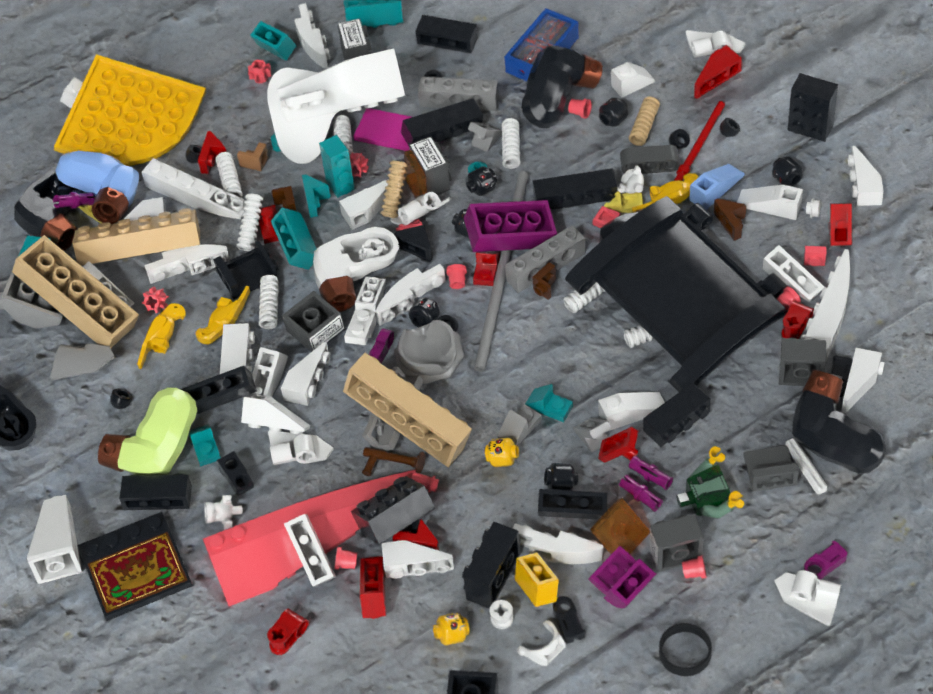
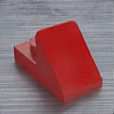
M207 131L198 158L201 174H209L211 166L213 167L215 164L216 156L222 152H227L225 146L211 131Z
M830 203V222H828L830 246L852 245L851 203Z
M476 252L474 285L493 286L501 252Z
M420 519L417 534L410 531H399L392 538L393 541L406 540L439 551L438 540L422 519Z

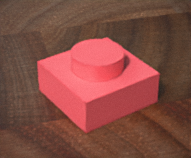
M602 206L593 219V225L601 228L611 220L619 217L620 213Z
M805 246L804 265L825 266L826 247Z

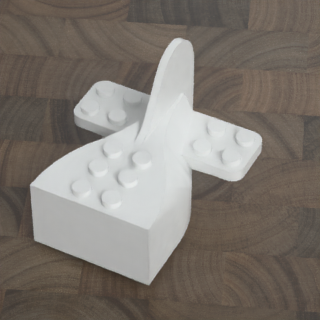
M394 49L348 59L320 72L283 68L272 76L267 89V102L278 146L289 160L299 164L312 162L320 154L319 143L325 140L331 120L337 112L345 109L348 112L362 110L361 106L363 105L365 108L379 106L378 102L383 101L384 104L398 101V97L405 96Z

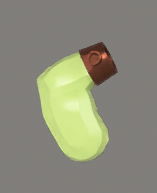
M166 388L157 392L150 402L145 418L137 428L136 436L106 434L102 438L98 450L99 464L119 472L127 471L140 476L153 474L168 475L184 449L190 427L196 418V401L188 392L178 388Z

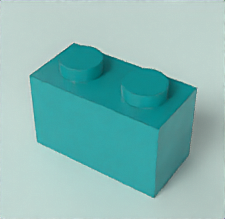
M260 21L250 34V37L259 47L285 61L297 47L287 34L263 21Z

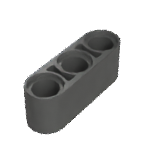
M674 145L625 148L620 152L621 169L624 174L627 170L634 169L636 165L640 167L642 174L673 172L680 166L678 149Z

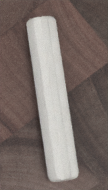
M794 438L787 440L785 446L788 447L789 454L797 463L816 494L825 493L827 491V484L802 447Z

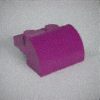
M619 546L588 580L605 595L604 599L607 602L623 609L654 578L656 573L641 559L636 561Z

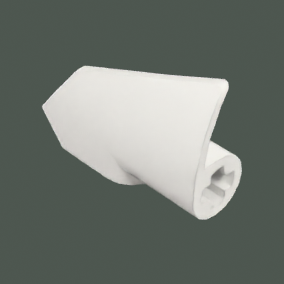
M686 31V37L694 58L711 55L726 45L735 53H741L746 45L745 42L726 34L724 31H717L715 33Z
M428 192L399 208V216L390 220L397 225H408L449 202L451 198L447 197L440 201L437 194Z
M268 431L273 465L293 461L308 464L327 460L334 450L332 446L317 435Z
M805 570L797 571L796 575L786 572L774 580L786 604L827 626L831 625L841 584L822 579L819 580L815 574Z

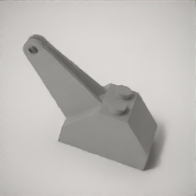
M12 271L8 280L0 281V309L6 310L16 322L33 328L60 325L63 315Z

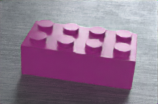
M548 200L469 204L464 216L473 252L533 249L557 235Z

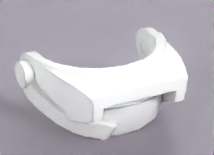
M549 620L543 622L545 628L553 635L552 641L547 646L538 650H528L523 646L517 648L520 656L524 655L533 662L543 666H547L566 647L555 625Z

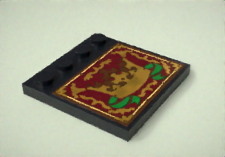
M162 512L77 545L106 621L193 586Z

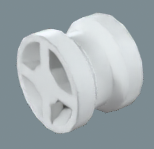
M497 600L492 603L489 610L491 624L497 629L510 627L514 620L512 605L506 600Z

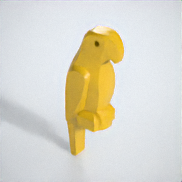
M689 173L683 176L684 181H671L661 187H650L649 192L652 201L633 207L632 213L646 208L666 196L676 205L682 203L690 196V184L698 178V175Z
M249 286L244 288L238 300L234 302L228 298H220L217 302V308L209 318L208 326L202 329L199 328L196 331L195 335L200 343H213L223 335V324H235L250 294Z
M177 303L169 304L151 322L137 363L139 369H142L147 354L151 350L166 354L170 346L168 341L174 332L175 321L178 319L183 320L186 316V311L182 305Z

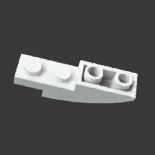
M306 3L300 4L301 18L294 19L301 46L313 61L323 68H328L327 60L330 59L328 48L324 49L327 46L325 35H321L320 28L315 29V24L310 23L313 22L311 10H307Z
M204 244L162 252L163 259L144 266L150 284L188 270H190L193 276L215 268L214 258L221 256L224 262L229 261L230 258L226 246Z
M441 264L434 266L424 273L417 268L400 279L385 294L376 309L379 326L408 312L414 305L415 298L423 296L426 292L446 282L445 271Z
M365 277L355 301L354 314L344 336L345 343L366 345L368 338L372 337L377 322L376 309L383 299L386 279Z
M515 523L513 529L519 531L520 545L529 548V554L537 552L544 561L559 564H586L602 561L604 558V546L595 540H587L575 533H566L564 531H560L556 538L550 533L533 530L527 525L521 526Z

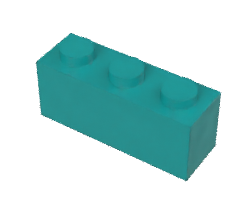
M343 0L346 21L360 19L362 26L372 28L385 24L397 25L403 22L401 0Z
M338 135L320 142L319 146L327 185L337 198L355 190L347 147Z
M282 207L271 220L272 226L289 265L309 270L313 265L314 251L317 248L301 213Z

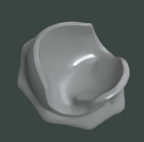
M433 320L431 323L415 329H404L399 338L398 345L394 349L397 367L407 377L419 375L424 380L422 384L450 378L464 357L459 333L453 331L449 324L441 320Z

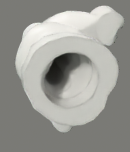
M636 165L634 169L627 170L622 176V183L617 187L620 193L633 194L643 191L644 176L639 166Z
M222 495L221 502H205L204 515L206 524L222 521L224 530L232 528L233 521L231 519L233 515L242 514V505L233 506L231 504V495Z

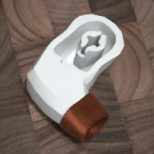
M371 227L361 232L340 236L319 246L314 251L313 266L316 284L322 298L339 312L351 308L356 301L353 281H357L371 272L383 269L394 262L399 249L398 240L395 235L385 228Z

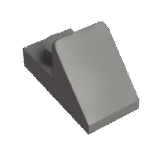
M470 122L468 130L474 132L471 145L483 151H489L502 135L501 129L488 123Z
M525 404L517 413L510 410L500 429L498 438H511L514 445H519L540 423L542 415Z
M589 418L573 427V429L587 448L594 452L600 449L602 440L608 438L606 432L611 429V426L606 420Z

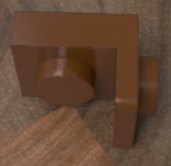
M291 186L272 190L275 206L283 204V208L296 211Z
M550 262L532 277L533 290L537 295L543 296L547 300L551 298V285L556 280V266Z

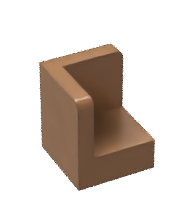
M258 143L255 151H238L237 157L240 167L262 171L269 158L267 145Z

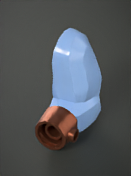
M73 151L63 154L56 167L57 177L65 185L82 190L85 193L92 192L94 194L93 197L96 198L92 205V213L102 223H116L132 204L137 192L139 182L138 171L124 165L110 155L87 151Z

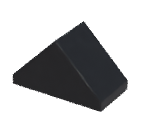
M424 225L394 233L398 240L399 249L431 262V246Z

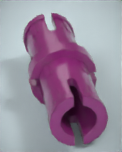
M71 192L69 195H55L53 203L59 202L54 204L56 208H77L82 205H93L95 198H89L94 196L92 192L81 194Z
M634 456L628 467L644 476V480L652 481L665 490L673 482V478L658 470L656 465H650L637 456ZM644 469H647L648 471L652 472L653 474L657 475L658 477H655L654 475L650 474L649 472L645 471Z
M629 475L624 476L626 480L621 479L619 487L633 495L634 500L637 502L641 501L654 512L661 507L663 500L650 492L646 485L639 484Z

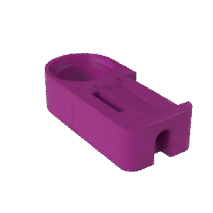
M382 328L368 354L375 357L381 364L393 343L394 331Z
M832 541L828 548L819 554H814L805 562L804 570L809 571V566L817 565L820 567L821 572L815 575L817 579H823L846 561L847 551L836 541Z

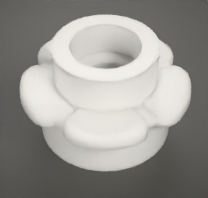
M812 198L811 202H807L806 214H810L811 219L820 215V200Z

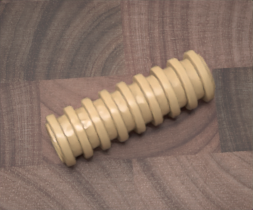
M648 96L643 99L638 116L629 135V140L634 145L642 146L646 143L651 126L660 107L659 100L654 97Z
M391 161L390 174L387 175L389 180L386 181L388 186L385 187L387 191L384 193L386 197L383 199L384 205L381 207L383 211L380 214L385 217L396 218L398 217V205H401L399 199H402L400 194L403 192V180L406 178L404 174L407 173L405 168L408 165L400 161Z

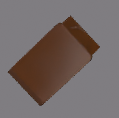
M715 199V216L734 241L740 239L743 229L741 220L746 217V205L723 199Z

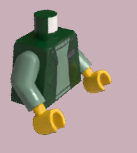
M712 447L709 451L711 458H706L686 480V492L676 495L679 507L692 505L697 516L704 515L719 519L732 512L734 506L737 508L744 506V501L739 499L743 495L738 491L730 492L719 464L715 465V462H723L725 460V454L723 453L716 456L721 450L719 447Z

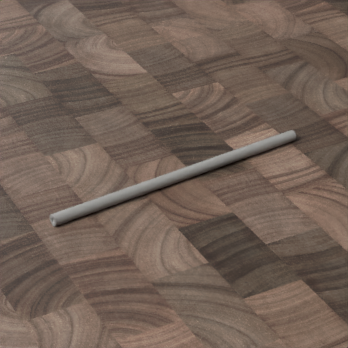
M519 172L512 202L523 201L529 176L527 172ZM512 250L501 251L474 367L479 372H483L486 367L506 278L505 264L509 263Z

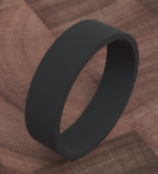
M680 623L669 627L662 634L659 642V657L663 666L668 671L679 676H693L702 672L708 666L711 660L712 644L708 634L702 628L690 623ZM689 632L702 638L709 652L700 664L693 667H679L666 659L662 651L663 644L670 636L676 633Z

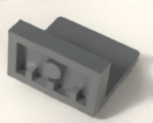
M787 446L746 451L743 453L752 492L797 485L798 466L797 463L791 462Z

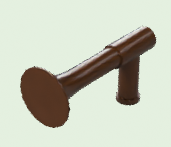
M365 447L363 456L369 458L362 474L370 477L377 459L406 464L415 468L417 473H421L425 464V453L421 452L418 456L412 457Z

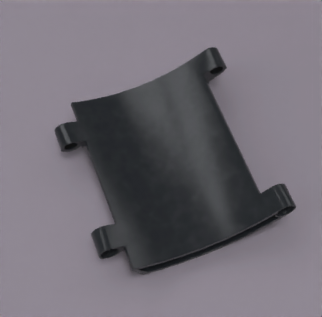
M666 196L632 216L604 238L566 275L565 281L580 295L587 292L597 282L682 366L672 376L670 381L668 380L680 392L691 383L697 386L745 342L769 325L785 317L787 313L786 308L776 298L783 293V289L787 285L774 273L770 274L763 281L760 280L756 283L702 232L711 224L714 218L700 203L694 204L683 214L682 210Z

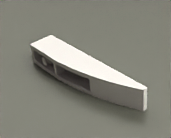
M154 158L142 171L145 187L190 207L236 219H242V213H245L243 207H246L244 204L246 200Z
M847 249L844 250L842 256L837 257L834 266L836 268L835 272H830L827 281L829 285L824 287L820 296L822 300L820 303L817 302L814 307V318H809L806 326L807 333L806 335L802 334L800 338L826 340V361L840 332L845 315L850 279L849 250Z

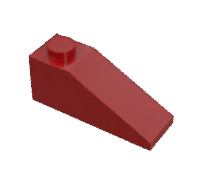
M727 45L711 54L695 82L694 97L696 99L700 98L741 72L742 57Z
M383 556L360 558V601L363 618L376 619L386 616Z

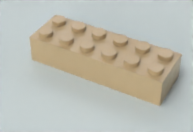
M185 208L172 214L170 212H162L159 216L155 217L145 215L139 217L138 220L130 221V219H123L115 224L105 222L99 224L98 227H80L78 230H75L73 248L77 263L83 266L88 261L94 264L200 245V228L196 209Z
M45 235L15 260L12 272L98 345L110 346L112 348L134 328L139 314Z
M364 353L349 369L343 389L345 394L448 468L464 450L472 428L465 421L453 416L448 409L439 406L430 396L421 393L413 384L400 378L396 372L386 368L375 357Z

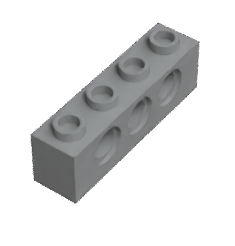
M420 77L418 87L420 107L443 108L474 98L480 110L497 111L499 100L498 81Z
M572 225L505 264L506 281L517 293L533 285L532 277L547 263L550 262L555 265L557 271L584 255L585 238Z

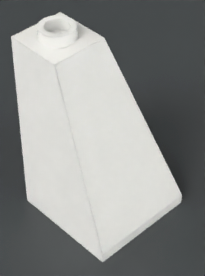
M66 495L54 496L51 499L44 500L27 556V561L38 584L83 573L71 506Z

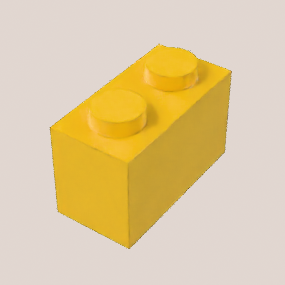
M536 552L517 557L515 581L535 607L557 602L559 579L540 555Z

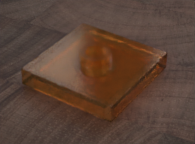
M411 150L405 151L404 163L408 165L405 168L407 171L405 180L416 199L418 196L426 194V176Z
M619 498L590 529L610 554L619 546L631 554L650 533V530L623 498Z

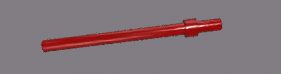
M723 101L717 103L686 160L676 171L677 176L674 181H683V176L690 173L691 165L725 107Z

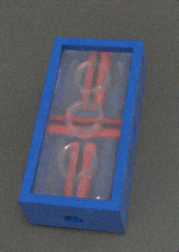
M545 8L505 55L506 73L527 81L532 66L541 50L547 46H561L569 49L579 38L578 21Z

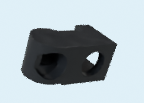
M235 451L217 460L219 471L223 477L225 476L237 496L254 488L246 468Z

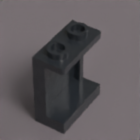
M259 240L254 241L255 249L227 262H224L221 256L213 259L216 272L233 300L240 297L246 286H249L250 292L260 288V279L263 276L274 275L277 277L278 265L275 259H270V253L266 245L262 246Z

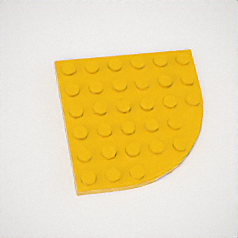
M96 54L57 138L54 151L63 154L73 151L102 153L113 156L126 166L142 164L151 161L153 158L156 159L172 150L186 136L206 94V88Z

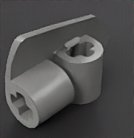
M61 344L54 359L51 379L57 380L97 372L114 359L115 356L110 346L86 344L84 347Z

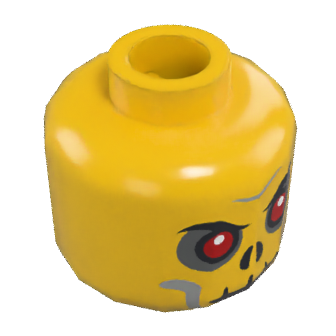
M511 438L491 439L489 444L485 446L486 461L490 462L493 467L512 466L515 458L519 457L518 445H514Z
M460 613L439 616L436 625H433L434 637L439 639L443 645L464 642L466 635H469V624L466 617H462Z

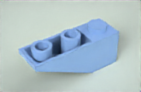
M730 164L703 173L690 184V201L694 204L700 203L707 210L714 204L715 199L723 196L745 176V173Z

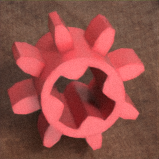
M255 60L251 66H248L249 79H254L256 83H264L268 80V77L272 76L270 63L265 64L264 60Z
M351 152L350 163L354 177H361L363 172L367 173L369 168L367 165L368 159H365L362 153L354 154Z
M153 286L149 291L143 293L145 299L142 304H145L148 312L155 310V313H159L161 308L164 309L168 306L165 302L169 296L163 292V288L156 290L155 286Z

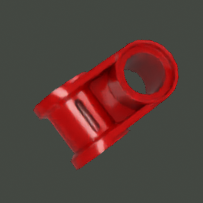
M793 301L783 318L782 338L800 339L809 318L812 319L814 308Z
M286 609L267 632L271 652L275 655L286 654L297 639L305 633L309 621L291 609Z

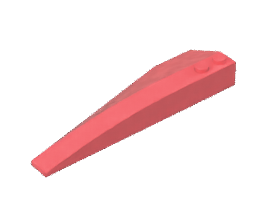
M416 470L370 480L313 497L203 538L208 556L228 606L274 589L279 585L280 581L286 577L288 579L296 574L297 570L303 567L284 523L303 514L308 515L323 550L327 554L354 536L355 532L359 530L351 513L357 504L373 498L376 492L381 489H387L400 477L407 476L411 478L413 471L416 472Z

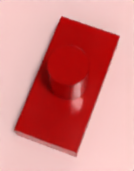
M271 205L260 208L261 213L259 214L260 219L258 222L264 244L279 241L271 223V220L277 214L276 206Z
M630 427L602 440L598 459L606 463L622 455L631 461L634 456L638 455V450L635 448L638 430Z

